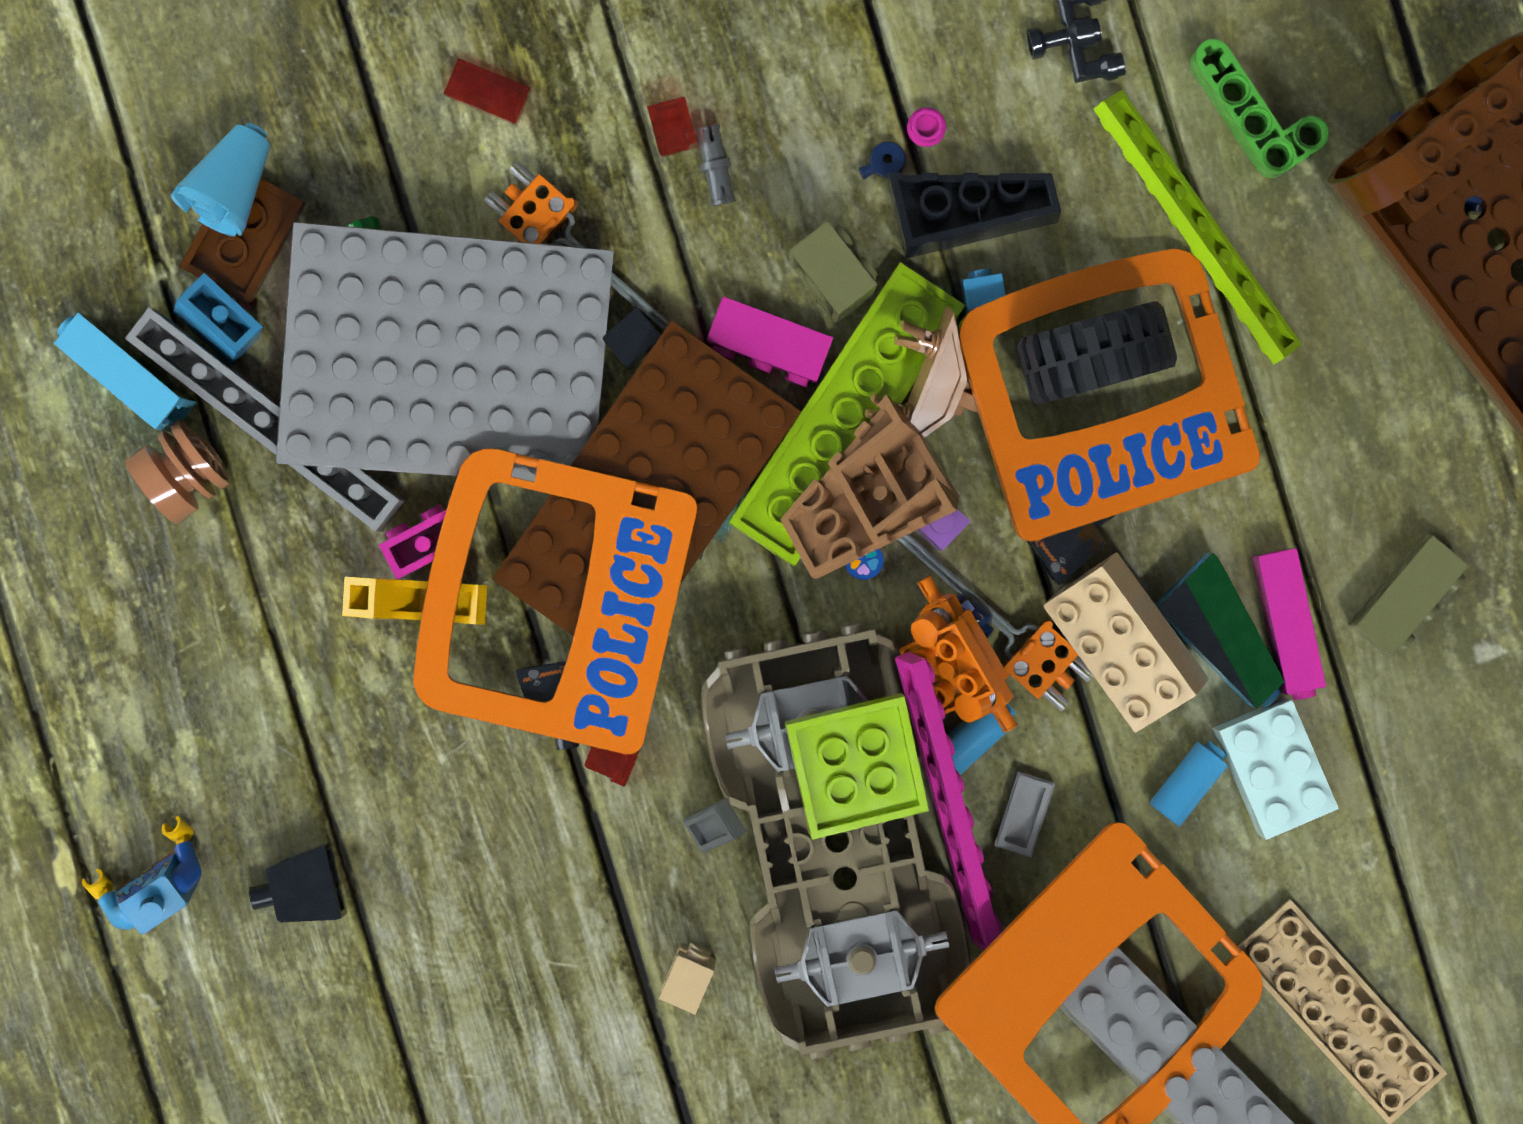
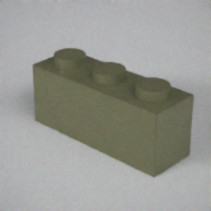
M1423 535L1348 625L1384 655L1393 656L1396 652L1402 654L1414 641L1415 636L1412 633L1421 622L1427 624L1438 613L1440 606L1437 603L1446 592L1452 594L1464 582L1466 577L1462 573L1469 565L1435 536Z

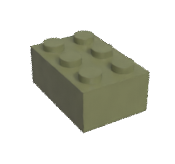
M826 221L789 250L788 264L833 322L838 324L873 297L877 287L875 280L878 274L864 256L859 260L850 250L852 249L851 245L853 242L839 224L833 228Z

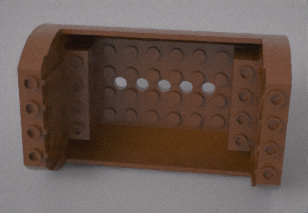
M1520 32L1501 41L1460 66L1340 162L1330 174L1327 182L1523 441V280L1520 282L1516 281L1511 275L1513 262L1517 259L1523 260V32ZM1472 196L1478 197L1483 202L1481 203V213L1476 219L1469 218L1464 212V204ZM1494 228L1500 229L1505 236L1504 245L1497 251L1493 250L1487 242L1488 234Z

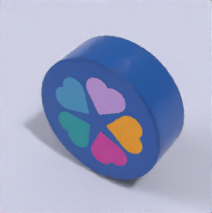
M879 548L845 565L848 573L857 579H871L878 575L883 567V554Z

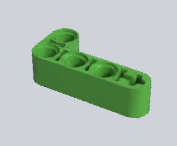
M1209 39L1204 41L1192 54L1190 59L1192 74L1255 169L1266 178L1281 176L1320 150L1327 143L1329 138L1328 126L1321 118L1316 116L1304 117L1283 130L1224 42L1218 39ZM1215 55L1218 61L1214 65L1209 64L1206 66L1202 60L1206 56ZM1226 70L1228 74L1224 75L1220 79V81L1216 83L1214 81V78L1218 74L1220 76L1222 72ZM1226 84L1235 85L1241 93L1240 100L1237 102L1227 100L1223 94V86ZM1252 116L1261 122V134L1254 135L1246 130V117ZM1307 127L1315 133V145L1308 146L1300 140V128ZM1268 149H1276L1282 154V167H1274L1268 163L1266 158Z

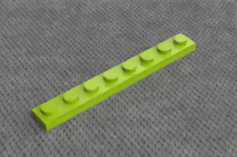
M1123 89L1093 108L1100 118L1104 129L1110 132L1122 149L1125 159L1137 170L1144 180L1147 190L1156 197L1167 213L1171 224L1180 231L1189 244L1192 254L1204 265L1211 275L1214 285L1223 292L1235 309L1238 319L1247 326L1256 339L1260 350L1268 356L1273 365L1286 358L1301 346V341Z

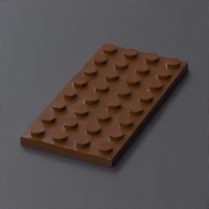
M671 320L571 466L686 492L696 500L697 514L681 579L682 583L802 411ZM635 491L632 504L655 510L658 496ZM550 494L492 579L574 637L589 571L596 512L589 503Z

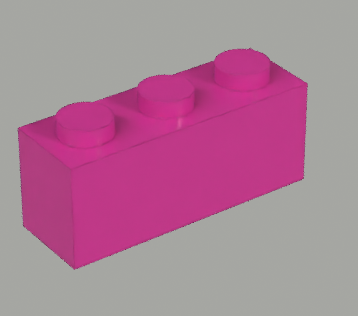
M723 296L706 341L707 344L713 346L716 352L727 359L734 360L735 354L750 359L748 366L767 374H770L772 368L787 373L786 381L807 388L808 382L817 384L833 337Z

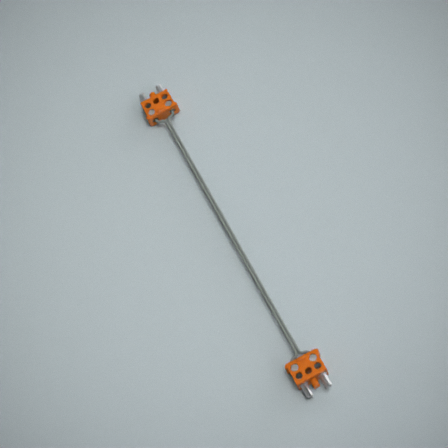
M519 161L514 163V165L532 182L511 166L510 172L527 186L522 191L517 185L512 183L506 189L505 194L514 203L510 206L494 191L488 193L506 212L488 196L484 199L491 208L502 216L498 222L521 242L548 244L547 242L569 219V224L565 230L567 239L559 238L549 245L564 244L566 246L585 248L571 235V230L575 224L572 213L578 207V201L568 198L543 175L538 174L535 176ZM547 187L549 190V195L545 199H542L540 197V191L543 188ZM534 202L536 210L534 213L529 214L527 207L530 203ZM518 217H522L523 225L517 229L515 227V220ZM612 272L611 286L664 332L670 322ZM909 534L898 539L959 594H971L992 613V623L1009 639L1004 651L1007 657V661L1003 664L1005 671L1037 699L1043 695L1060 711L1064 710L1065 707L1047 692L1048 689L1063 704L1068 706L1069 700L1052 686L1056 681L1067 690L1074 683L1075 679L1065 671L1068 666L1086 682L1092 680L1073 663L1075 661L1094 677L1084 662L1078 657V654L1068 640L1053 627L1051 619H1044L1038 626L1026 624L1020 629L1014 628ZM1029 629L1034 630L1016 651L1011 654L1010 649L1014 644L1013 634L1020 635ZM1064 645L1067 647L1066 653L1061 656L1055 654L1056 647ZM1045 660H1051L1054 662V666L1049 670H1045L1042 668V663ZM1037 674L1041 677V680L1037 684H1031L1029 682L1030 676Z

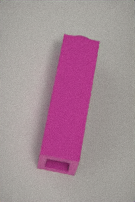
M1288 548L1251 556L1273 660L1285 681L1279 689L1282 694H1292L1293 700L1316 696L1315 689L1326 687L1297 548Z

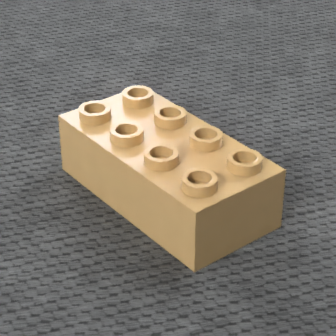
M1117 552L1057 591L1043 605L1044 609L1135 733L1195 697L1209 680Z

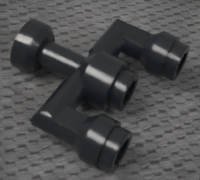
M1056 0L1061 23L1066 29L1043 33L1038 27L1028 28L1026 30L1027 42L1032 60L1043 58L1048 48L1069 44L1068 55L1075 83L1097 78L1111 81L1124 76L1126 70L1121 52L1104 53L1098 60L1086 62L1083 49L1094 47L1095 42L1102 40L1101 28L1097 18L1090 19L1089 16L1076 18L1073 5L1085 3L1089 6H1095L1108 0Z

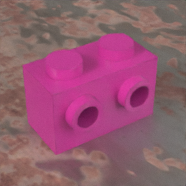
M441 504L420 514L423 522L409 528L405 522L385 533L389 540L379 544V547L397 580L433 561L446 510L443 509Z

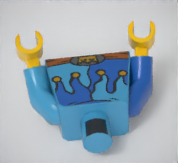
M176 816L177 825L175 829L164 823L161 830L163 835L177 844L174 851L117 888L115 892L112 891V881L100 869H96L99 878L95 883L90 884L85 878L82 879V885L95 899H98V904L115 928L121 930L136 928L141 935L145 934L189 903L201 878L202 870L194 845L189 841L192 838L194 829L179 816Z

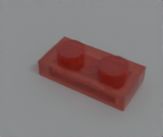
M458 58L444 91V96L517 126L532 90L530 87Z

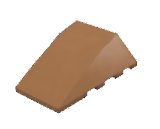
M885 395L877 404L881 409L869 423L863 421L855 430L854 434L857 437L843 454L837 452L828 462L830 469L818 482L814 479L780 519L810 576L814 579H818L958 509L959 495L927 441L888 395Z

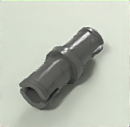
M713 124L710 125L711 127L703 126L696 128L695 132L698 137L703 163L700 164L701 173L705 172L711 206H719L722 203L724 205L736 200L733 195L728 167L731 166L730 158H725L720 125Z

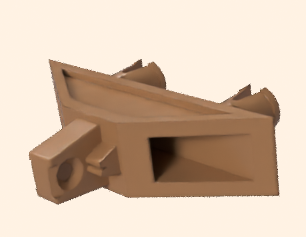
M946 305L939 325L934 332L902 320L899 326L902 330L913 335L914 338L895 334L894 344L925 354V359L908 402L904 405L894 402L924 438L952 419L954 414L961 416L964 408L979 413L966 375L954 312ZM873 393L870 399L873 404L877 405L883 397ZM866 407L865 417L873 418L879 410Z

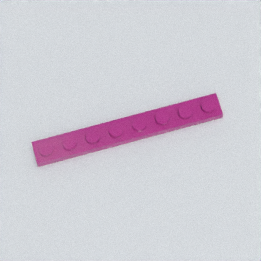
M907 652L895 657L972 944L984 951L1003 932L1002 925L998 916L993 912L990 901L993 898V891L982 871L981 864L984 862V858L979 845L974 841L971 830L974 827L972 814L964 804L962 796L964 782L959 772L955 770L952 759L955 749L951 738L945 733L942 721L945 718V711L942 703L936 697L932 683L935 682L933 668L925 658Z

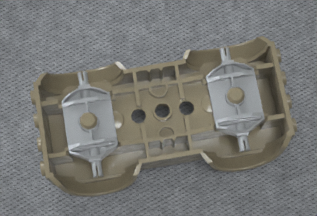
M863 622L840 626L842 634L828 637L825 630L802 634L803 642L788 645L787 638L764 642V650L749 653L748 646L726 650L724 652L725 658L719 659L718 667L704 682L701 691L703 726L715 776L722 793L730 805L750 812L769 902L750 921L751 954L759 991L769 1021L780 1040L786 1045L799 1050L800 1055L809 1054L810 1059L829 1056L833 1054L832 1049L848 1046L850 1051L865 1049L872 1046V1040L886 1037L888 1042L903 1041L911 1038L910 1032L926 1029L927 1034L948 1031L949 1028L936 1014V1000L971 964L965 924L957 895L947 877L925 870L913 815L846 831L849 841L847 846L840 851H833L828 848L825 843L826 837L812 840L809 834L785 721L899 693L905 696L895 657L902 655L899 651V645L888 638L876 634L874 628H866ZM906 701L917 757L920 766L922 756L919 749L914 726L912 723L911 715L909 712L908 704ZM841 867H849L857 875L855 885L848 890L838 888L833 881L834 873Z

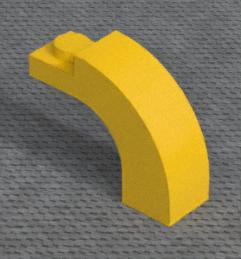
M345 577L342 616L421 620L428 581ZM461 583L454 623L485 625L487 585Z

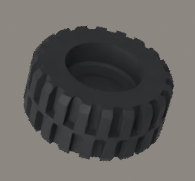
M1158 301L1129 307L1019 339L1016 348L1030 399L1037 405L1175 367L1177 361V354L1164 307Z

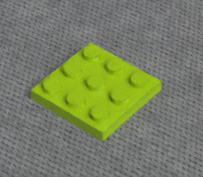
M902 693L785 721L808 830L812 840L929 811L906 700Z

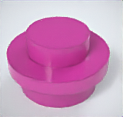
M929 107L920 108L910 116L907 123V132L910 139L916 145L932 147L943 139L946 132V121L943 115L936 109Z

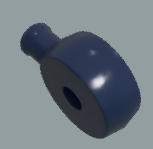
M881 142L872 149L869 156V164L860 167L858 170L863 179H867V177L873 174L882 178H888V172L901 173L906 164L905 152L894 142ZM889 156L892 162L887 164L883 161V158Z

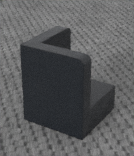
M636 307L603 336V341L627 369L630 370L651 351L661 335Z

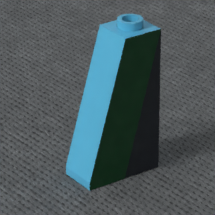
M78 312L75 317L69 316L58 328L57 334L59 337L53 344L155 430L173 433L170 425L177 419L184 420L197 404V401L89 316Z
M1206 553L1155 605L1173 630L1249 707L1257 709L1262 705L1266 708L1280 695L1281 691L1278 688L1285 681L1221 561L1214 553Z

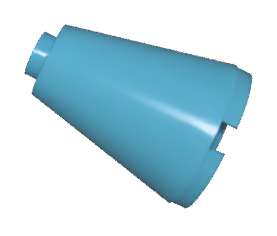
M246 123L245 126L235 125L175 187L171 194L175 204L186 213L192 207L200 215L197 221L215 231L233 237L237 233L241 236L246 228L270 149V143L265 139L267 137L266 132L252 123Z

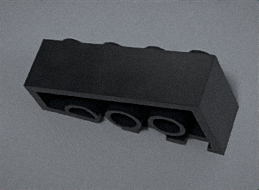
M888 172V186L906 259L1058 223L1061 208L1052 173H1000V175H978V173L938 175V173H922V175H903V173Z

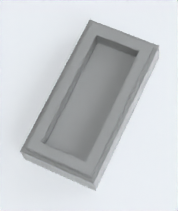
M1016 771L993 843L994 846L1032 857L1055 786L1054 782Z

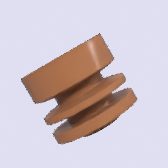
M177 419L170 425L175 438L165 431L158 434L159 442L164 450L163 454L152 446L145 444L125 460L129 473L143 493L174 524H180L199 509L198 502L192 492L196 489L206 498L212 499L216 496L211 482L220 489H225L231 484V479L223 467L221 458L210 443L183 420Z

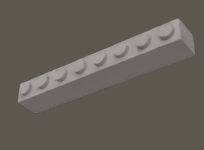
M148 307L125 339L276 455L280 403L163 313ZM288 464L377 532H383L406 502V500L364 469Z

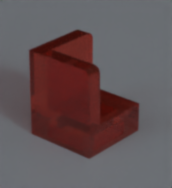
M685 96L647 106L661 157L698 148Z
M591 746L584 765L590 770L610 777L611 782L625 787L641 748L633 754H623Z

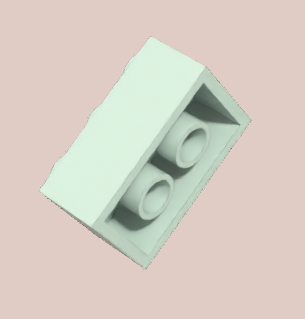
M1283 697L1272 702L1266 708L1262 706L1212 728L1221 750L1227 754L1225 760L1257 835L1265 840L1339 809L1293 700Z

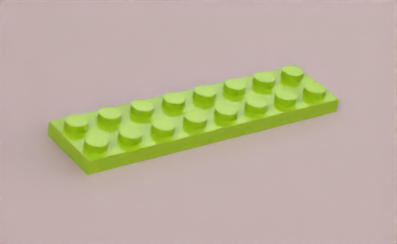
M900 262L728 524L794 567L801 557L780 519L814 479L818 482L830 469L828 462L837 452L843 454L857 437L854 432L863 421L867 423L871 421L872 418L865 417L866 407L881 409L873 404L870 399L873 393L880 397L888 395L894 402L901 404L916 382L925 359V354L894 344L895 334L914 338L913 335L902 330L899 326L900 322L905 320L910 324L934 332L939 325L946 305L954 312L955 320L965 305Z

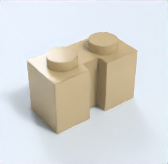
M690 942L689 946L680 944L662 985L659 999L696 1015L715 971L716 959L710 956L712 951L694 942Z

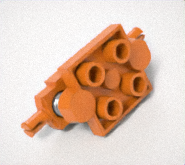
M932 575L917 582V585L927 599L928 604L919 612V616L911 625V634L914 640L900 647V653L911 652L925 658L931 664L935 674V682L932 683L936 697L943 705L945 714L955 710L962 720L971 723L989 713H993L1003 733L1012 730L1018 724L1006 706L1014 697L1005 682V679L1009 676L970 608L964 611L955 594L942 595Z

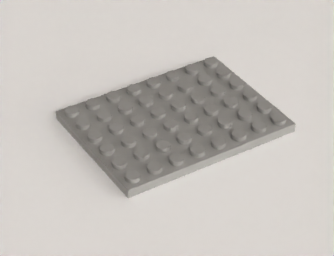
M293 222L276 463L458 476L462 463L472 453L484 448H494L571 466L598 427L605 354L603 336L607 331L614 251ZM515 463L512 476L534 481L537 468Z

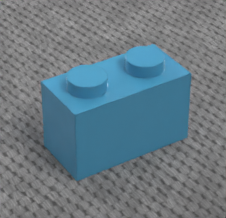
M205 273L176 300L173 311L184 324L230 366L258 340L263 328Z

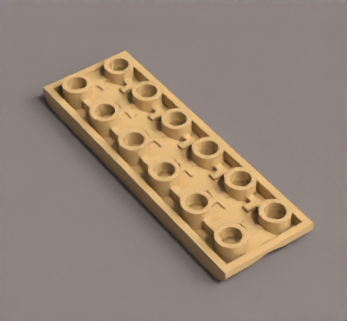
M1291 899L1286 901L1262 925L1237 945L1255 963L1261 973L1263 987L1387 1124H1392L1447 1075L1446 1071Z

